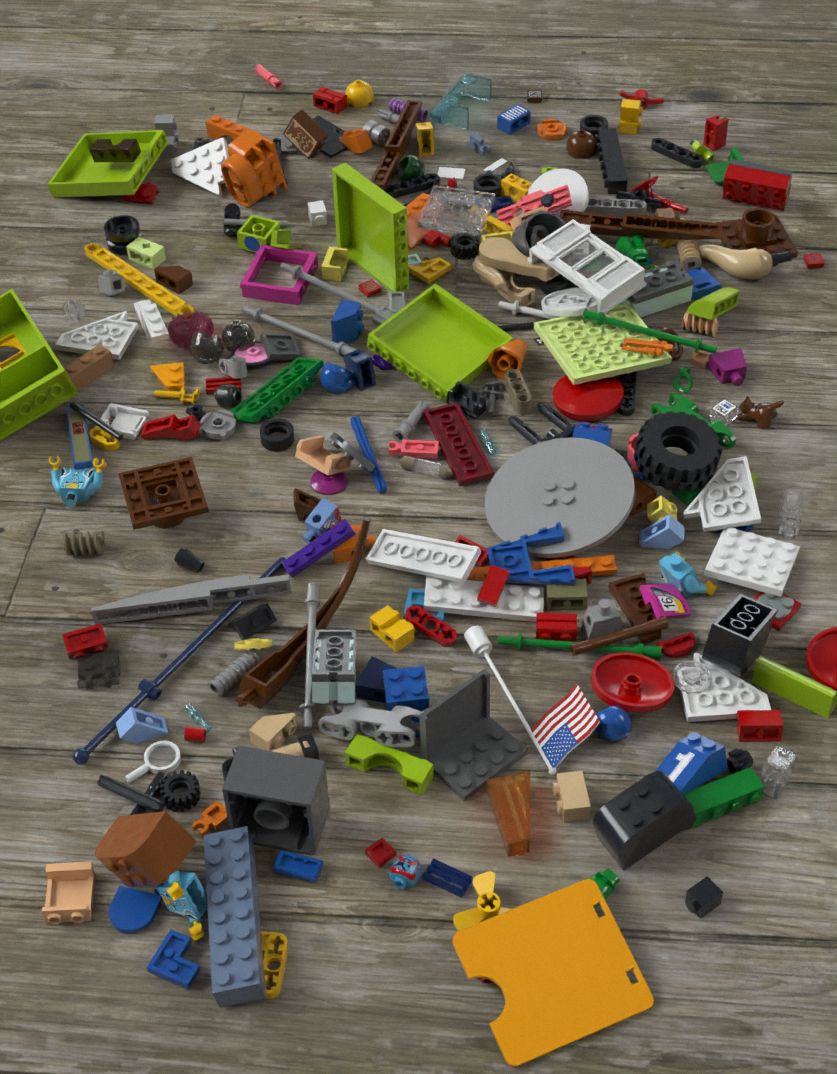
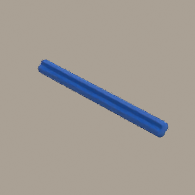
M351 417V425L363 456L376 466L372 472L370 471L378 493H385L387 485L360 417Z

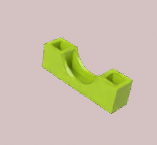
M356 734L345 751L347 766L364 773L377 766L391 767L401 774L404 789L421 796L434 777V764L428 760L412 756L406 751L383 746L368 736Z

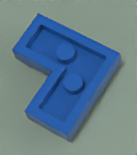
M170 930L148 964V972L189 989L200 972L199 965L183 959L192 943L191 938Z

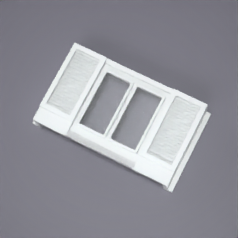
M574 219L529 249V258H527L529 263L533 264L541 259L598 300V313H607L646 286V282H644L645 269L603 242Z

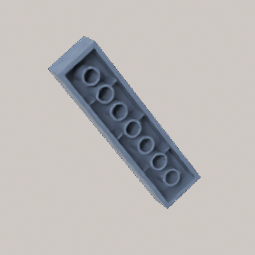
M248 826L204 835L212 994L219 1008L266 998L254 841Z

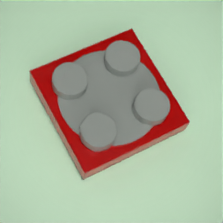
M760 592L754 598V600L778 610L772 628L780 631L797 613L802 604L784 593L779 597Z

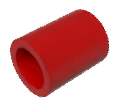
M186 726L184 732L185 741L205 742L206 728Z

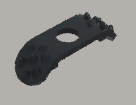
M233 203L228 204L225 207L224 219H240L239 206ZM224 225V234L226 236L230 234L231 237L233 234L237 236L240 226L230 227Z

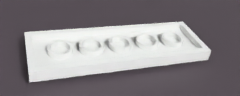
M382 529L367 555L366 561L372 565L465 583L482 551L477 546Z
M426 576L423 607L426 611L536 622L537 612L543 613L544 588L505 584L498 604L494 607L477 601L484 583L482 581L466 580L465 583Z

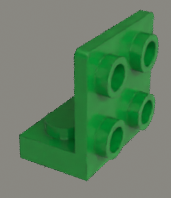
M731 148L728 162L706 165V169L716 185L723 184L730 159L745 161L737 148Z

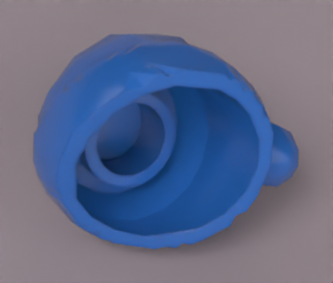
M329 362L324 364L321 371V382L327 391L340 394L355 385V381L351 378L352 372Z
M612 706L596 713L600 721L596 727V732L602 739L618 742L627 738L632 731L630 716L623 708Z

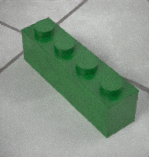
M749 767L684 794L693 806L696 821L686 827L685 830L692 827L697 828L704 822L717 820L724 814L737 812L744 806L753 805L762 800L764 785L752 768Z

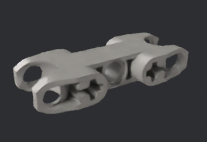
M355 699V703L348 704L334 701L331 704L334 716H324L318 721L321 732L337 739L351 740L354 735L359 734L374 737L383 746L411 747L417 742L416 733L413 730H420V723L412 721V717L420 719L419 715L422 712L405 706H395L391 711L373 709L367 702ZM337 706H342L344 708L343 711H340ZM325 723L332 724L335 728L329 729ZM403 735L409 736L410 741L405 740Z

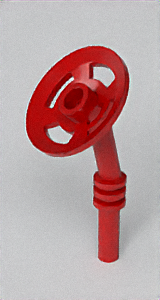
M658 176L642 182L630 191L632 193L636 189H643L649 197L662 200L663 208H672L685 214L688 212L687 207L676 204L672 200L663 199L652 192L653 189L651 187L658 180Z

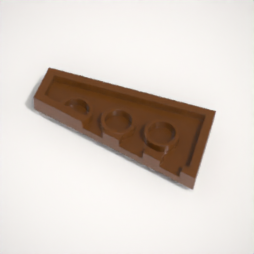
M645 573L612 581L608 585L610 592L632 627L656 619L652 605H645L639 588L641 585H647ZM659 630L653 633L642 634L638 637L644 644L661 639L662 633Z

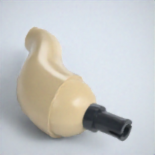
M715 244L698 246L701 259L709 260L726 273L742 279H762L771 271L772 267L780 263L792 261L790 259L792 258L790 251L769 254L763 249L756 248L737 250Z

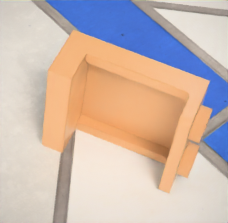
M322 435L299 440L295 457L327 476L351 469L353 460L345 456L344 452L334 454L324 448L323 442L325 437Z
M92 861L46 864L48 883L45 907L42 908L45 923L59 924L63 922L82 923L83 921H91L95 871Z

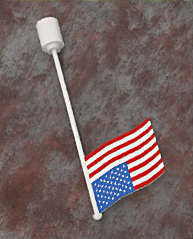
M478 625L469 628L465 632L464 637L476 657L486 658L549 768L548 773L550 775L556 774V768L563 759L596 729L600 723L598 717L576 683L571 691L547 711L531 729L489 657L493 646L483 628Z

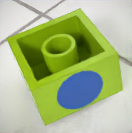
M251 215L237 232L238 247L256 252L259 251L261 245L270 246L272 230L281 229L280 221Z

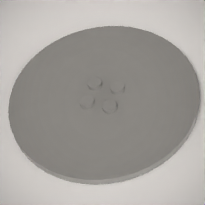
M583 438L552 439L520 451L501 466L488 486L485 496V513L491 530L502 543L509 540L510 542L519 540L520 536L525 534L528 536L538 533L539 529L545 527L549 529L555 527L556 523L561 522L564 534L563 542L527 547L529 556L566 557L587 551L601 544L623 525L634 504L635 482L626 460L609 446Z

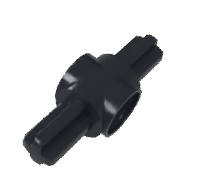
M636 189L632 193L618 191L616 199L643 200L647 206L660 209L662 206V200L649 197L643 189Z

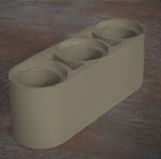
M516 369L507 370L505 373V390L515 412L519 415H527L531 412V394L520 371Z

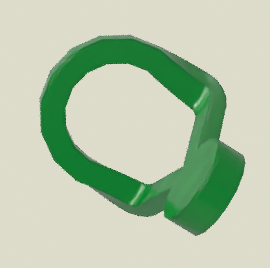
M688 367L679 368L680 375L674 380L673 387L682 393L688 392L693 387V379L690 375L691 369ZM687 377L689 386L688 388H683L677 382Z

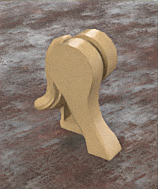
M492 237L481 242L479 256L472 263L473 270L483 282L494 286V289H497L499 294L510 303L514 304L517 300L519 305L524 307L534 303L535 289L517 287L514 284L515 273L537 277L545 282L560 275L559 272L543 261L538 260L533 264L527 261L528 257L523 255L510 240L501 237Z

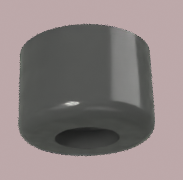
M537 212L515 228L511 242L523 255L529 258V249L535 246L536 236L542 240L566 223L552 212Z

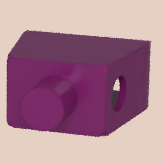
M741 348L709 354L708 368L722 384L733 382L735 386H740L746 377L747 364Z

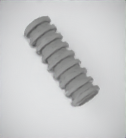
M253 650L245 651V653L241 654V657H238L223 672H220L214 680L209 682L211 690L216 695L222 696L233 684L241 680L244 674L260 662L258 655Z

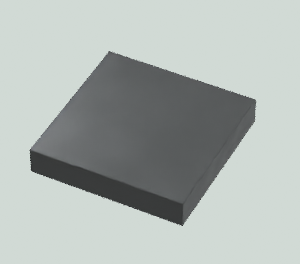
M261 334L260 340L268 359L295 360L298 357H302L293 334Z

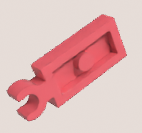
M402 440V443L389 441V455L401 454V457L438 458L439 441Z

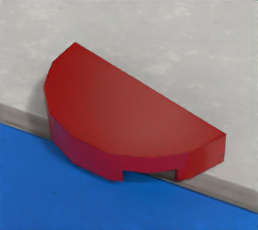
M693 632L657 643L656 646H661V654L668 657H684L694 648L695 636Z

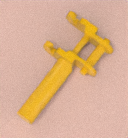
M182 386L181 391H154V397L180 398L181 404L192 402V405L198 401L200 395V387H197L193 394H185V386Z

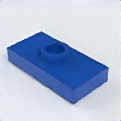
M280 850L273 867V872L316 883L324 864L323 860Z

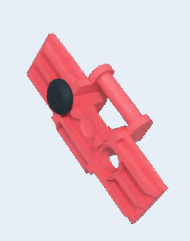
M564 185L546 193L539 190L520 197V201H517L518 203L497 210L498 220L511 226L509 221L517 217L516 212L518 210H523L522 214L544 206L546 211L553 213L573 205L569 187Z

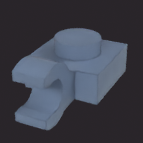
M476 133L470 134L469 145L472 150L481 156H485V151L491 153V147L484 143L482 137Z

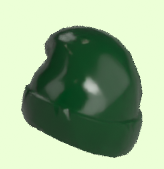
M414 155L403 157L398 168V180L417 179L424 175L425 165Z

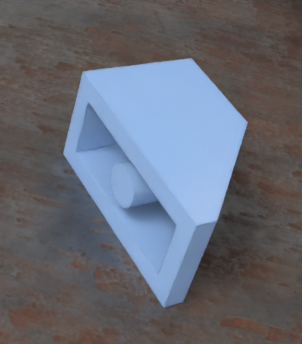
M669 514L640 531L639 545L647 548L670 549L684 541V526Z
M130 707L116 722L120 739L136 744L168 734L164 717Z

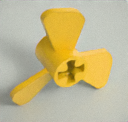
M488 871L474 877L473 887L479 896L477 907L454 915L453 923L458 931L512 910L511 908L500 907V898L497 894L493 893L495 885L494 872Z

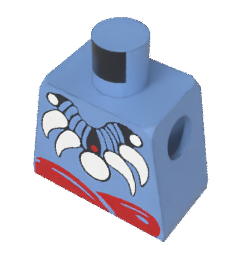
M325 498L321 499L305 520L308 532L302 539L306 544L311 543L330 530L331 524H338L342 521L338 506Z

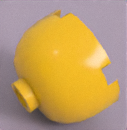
M356 80L347 86L345 91L347 105L350 103L354 108H363L369 106L371 101L372 103L374 102L373 89L367 82Z

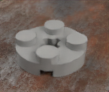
M217 410V413L213 414L209 412L200 421L202 435L211 439H218L219 441H226L237 428L234 415L226 410Z

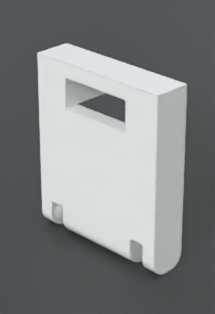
M110 403L100 420L123 434L124 439L135 440L150 417V413L146 410ZM111 416H114L115 419L113 420L111 425H109L108 420Z

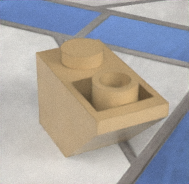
M294 713L263 716L249 729L251 743L261 750L271 751L280 748L283 742L293 735L297 729L296 715Z

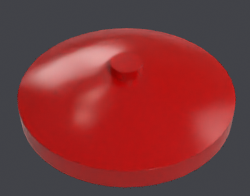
M565 375L557 381L553 388V403L561 414L571 419L581 421L598 420L608 417L619 409V405L624 397V389L621 382L615 376L573 385L568 376Z
M837 627L818 633L811 640L806 653V665L815 681L836 691Z
M630 652L613 653L602 657L594 664L590 678L594 693L603 702L610 706L621 707L626 712L649 713L665 707L672 699L675 687L674 679L665 666L650 657Z

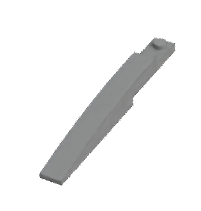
M249 574L154 591L91 608V613L95 625L99 623L108 624L213 610V604L292 594L289 575L250 579Z

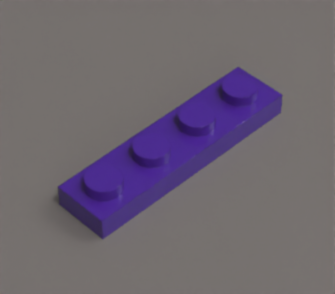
M344 519L283 561L282 564L291 578H293L356 535L346 519Z

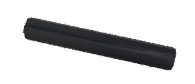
M104 775L99 777L98 786L154 812H163L165 807L163 801Z

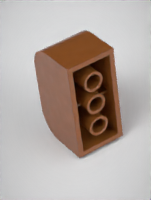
M166 811L118 816L96 848L95 856L127 887L157 886L169 879L172 873L176 872L196 843V840Z

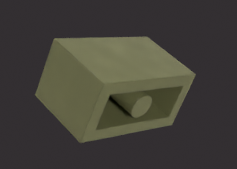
M575 579V585L546 584L547 611L587 609L586 579Z

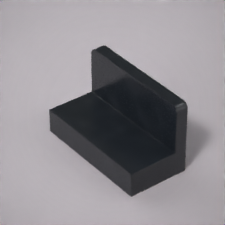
M266 603L256 606L229 622L228 625L229 627H235L241 640H246L276 622L277 619L269 604Z

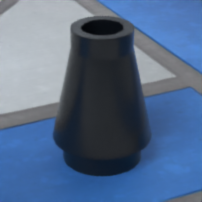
M183 548L177 552L174 559L178 566L194 570L198 573L201 572L205 564L190 550Z

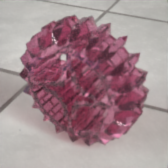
M183 312L182 315L177 314V317H173L172 321L169 322V338L178 347L184 346L185 349L187 347H191V349L193 347L199 348V345L205 346V342H210V339L213 338L214 325L208 315H204L203 312Z

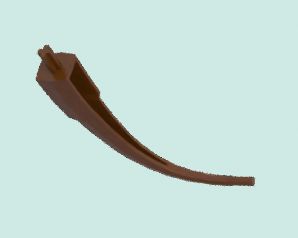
M370 517L363 518L357 544L343 578L330 598L316 614L315 630L326 629L351 586L367 542L371 523ZM308 623L278 651H272L244 674L239 687V696L235 699L239 707L246 706L249 703L261 709L291 679L307 653Z

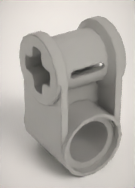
M234 355L230 359L219 360V368L223 374L237 379L248 376L246 359L244 357Z

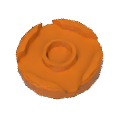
M557 119L544 120L537 127L538 135L546 140L561 139L567 132L566 124L564 122L560 123Z

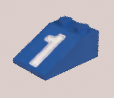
M696 732L691 733L675 745L656 771L665 772L684 795L728 769L725 746Z

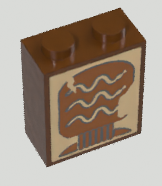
M303 109L292 117L283 133L308 159L313 156L316 157L321 152L320 148L326 144L325 140L328 136Z

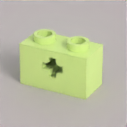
M137 237L127 246L129 260L151 269H155L166 260L164 246L144 238Z

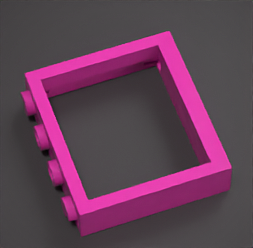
M261 245L259 251H256L254 260L251 261L249 270L245 273L244 280L240 282L243 297L300 305L310 282L299 277L294 288L254 283L265 260L303 265L302 271L314 276L318 268L317 252Z

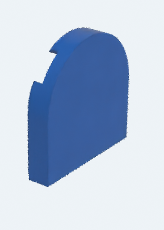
M119 885L109 907L110 921L117 931L125 934H134L136 931L151 925L163 899L156 894Z

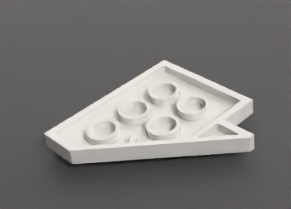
M747 456L727 459L684 511V519L700 516L704 532L761 523V515Z
M694 653L693 657L695 667H682L676 670L687 722L737 719V710H771L766 693L729 671L703 660L702 655Z

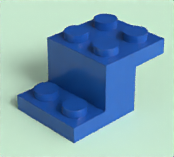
M424 666L383 670L386 711H391L395 706L410 707L421 712L429 708V695ZM412 717V721L420 723L418 717ZM413 730L416 733L415 736L420 737V730ZM403 735V738L407 739L409 736Z

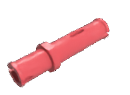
M261 64L256 65L257 68H254L255 72L263 77L269 85L273 86L276 90H280V86L283 87V83L278 80L277 76L271 74Z

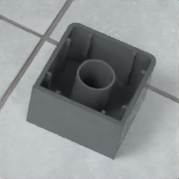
M238 746L222 788L229 830L248 826L254 845L305 855L316 854L330 810L325 761Z

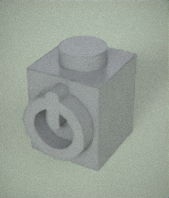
M116 270L104 271L103 275L98 276L100 292L107 294V296H114L125 292L123 275L117 274Z

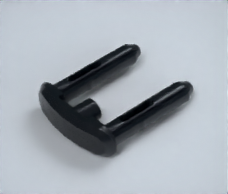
M543 402L537 404L538 411L563 432L558 433L555 429H550L547 432V437L542 439L519 418L510 416L508 419L509 424L533 445L552 439L572 438L576 425L570 424Z

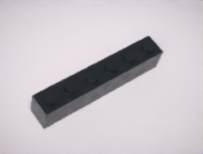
M599 128L595 139L597 153H599L600 169L602 170V179H604V188H607L608 194H617L618 191L627 192V176L616 128Z

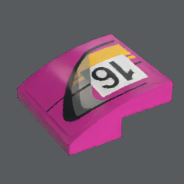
M672 583L641 585L639 587L645 605H652L656 619L663 616L666 619L684 618L692 614L685 598Z

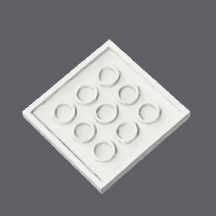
M729 527L723 529L705 568L704 576L781 597L798 556L800 546Z

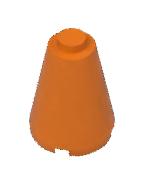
M515 339L494 349L488 357V365L492 368L491 372L496 377L505 380L507 370L516 369L521 371L528 349L526 342L522 339Z

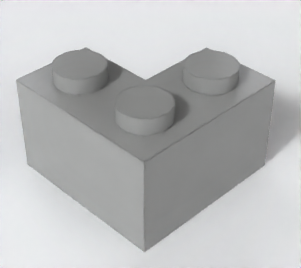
M156 115L154 122L155 130H164L168 140V144L159 158L175 157L179 143V133H176L178 129L177 121L174 120V115Z

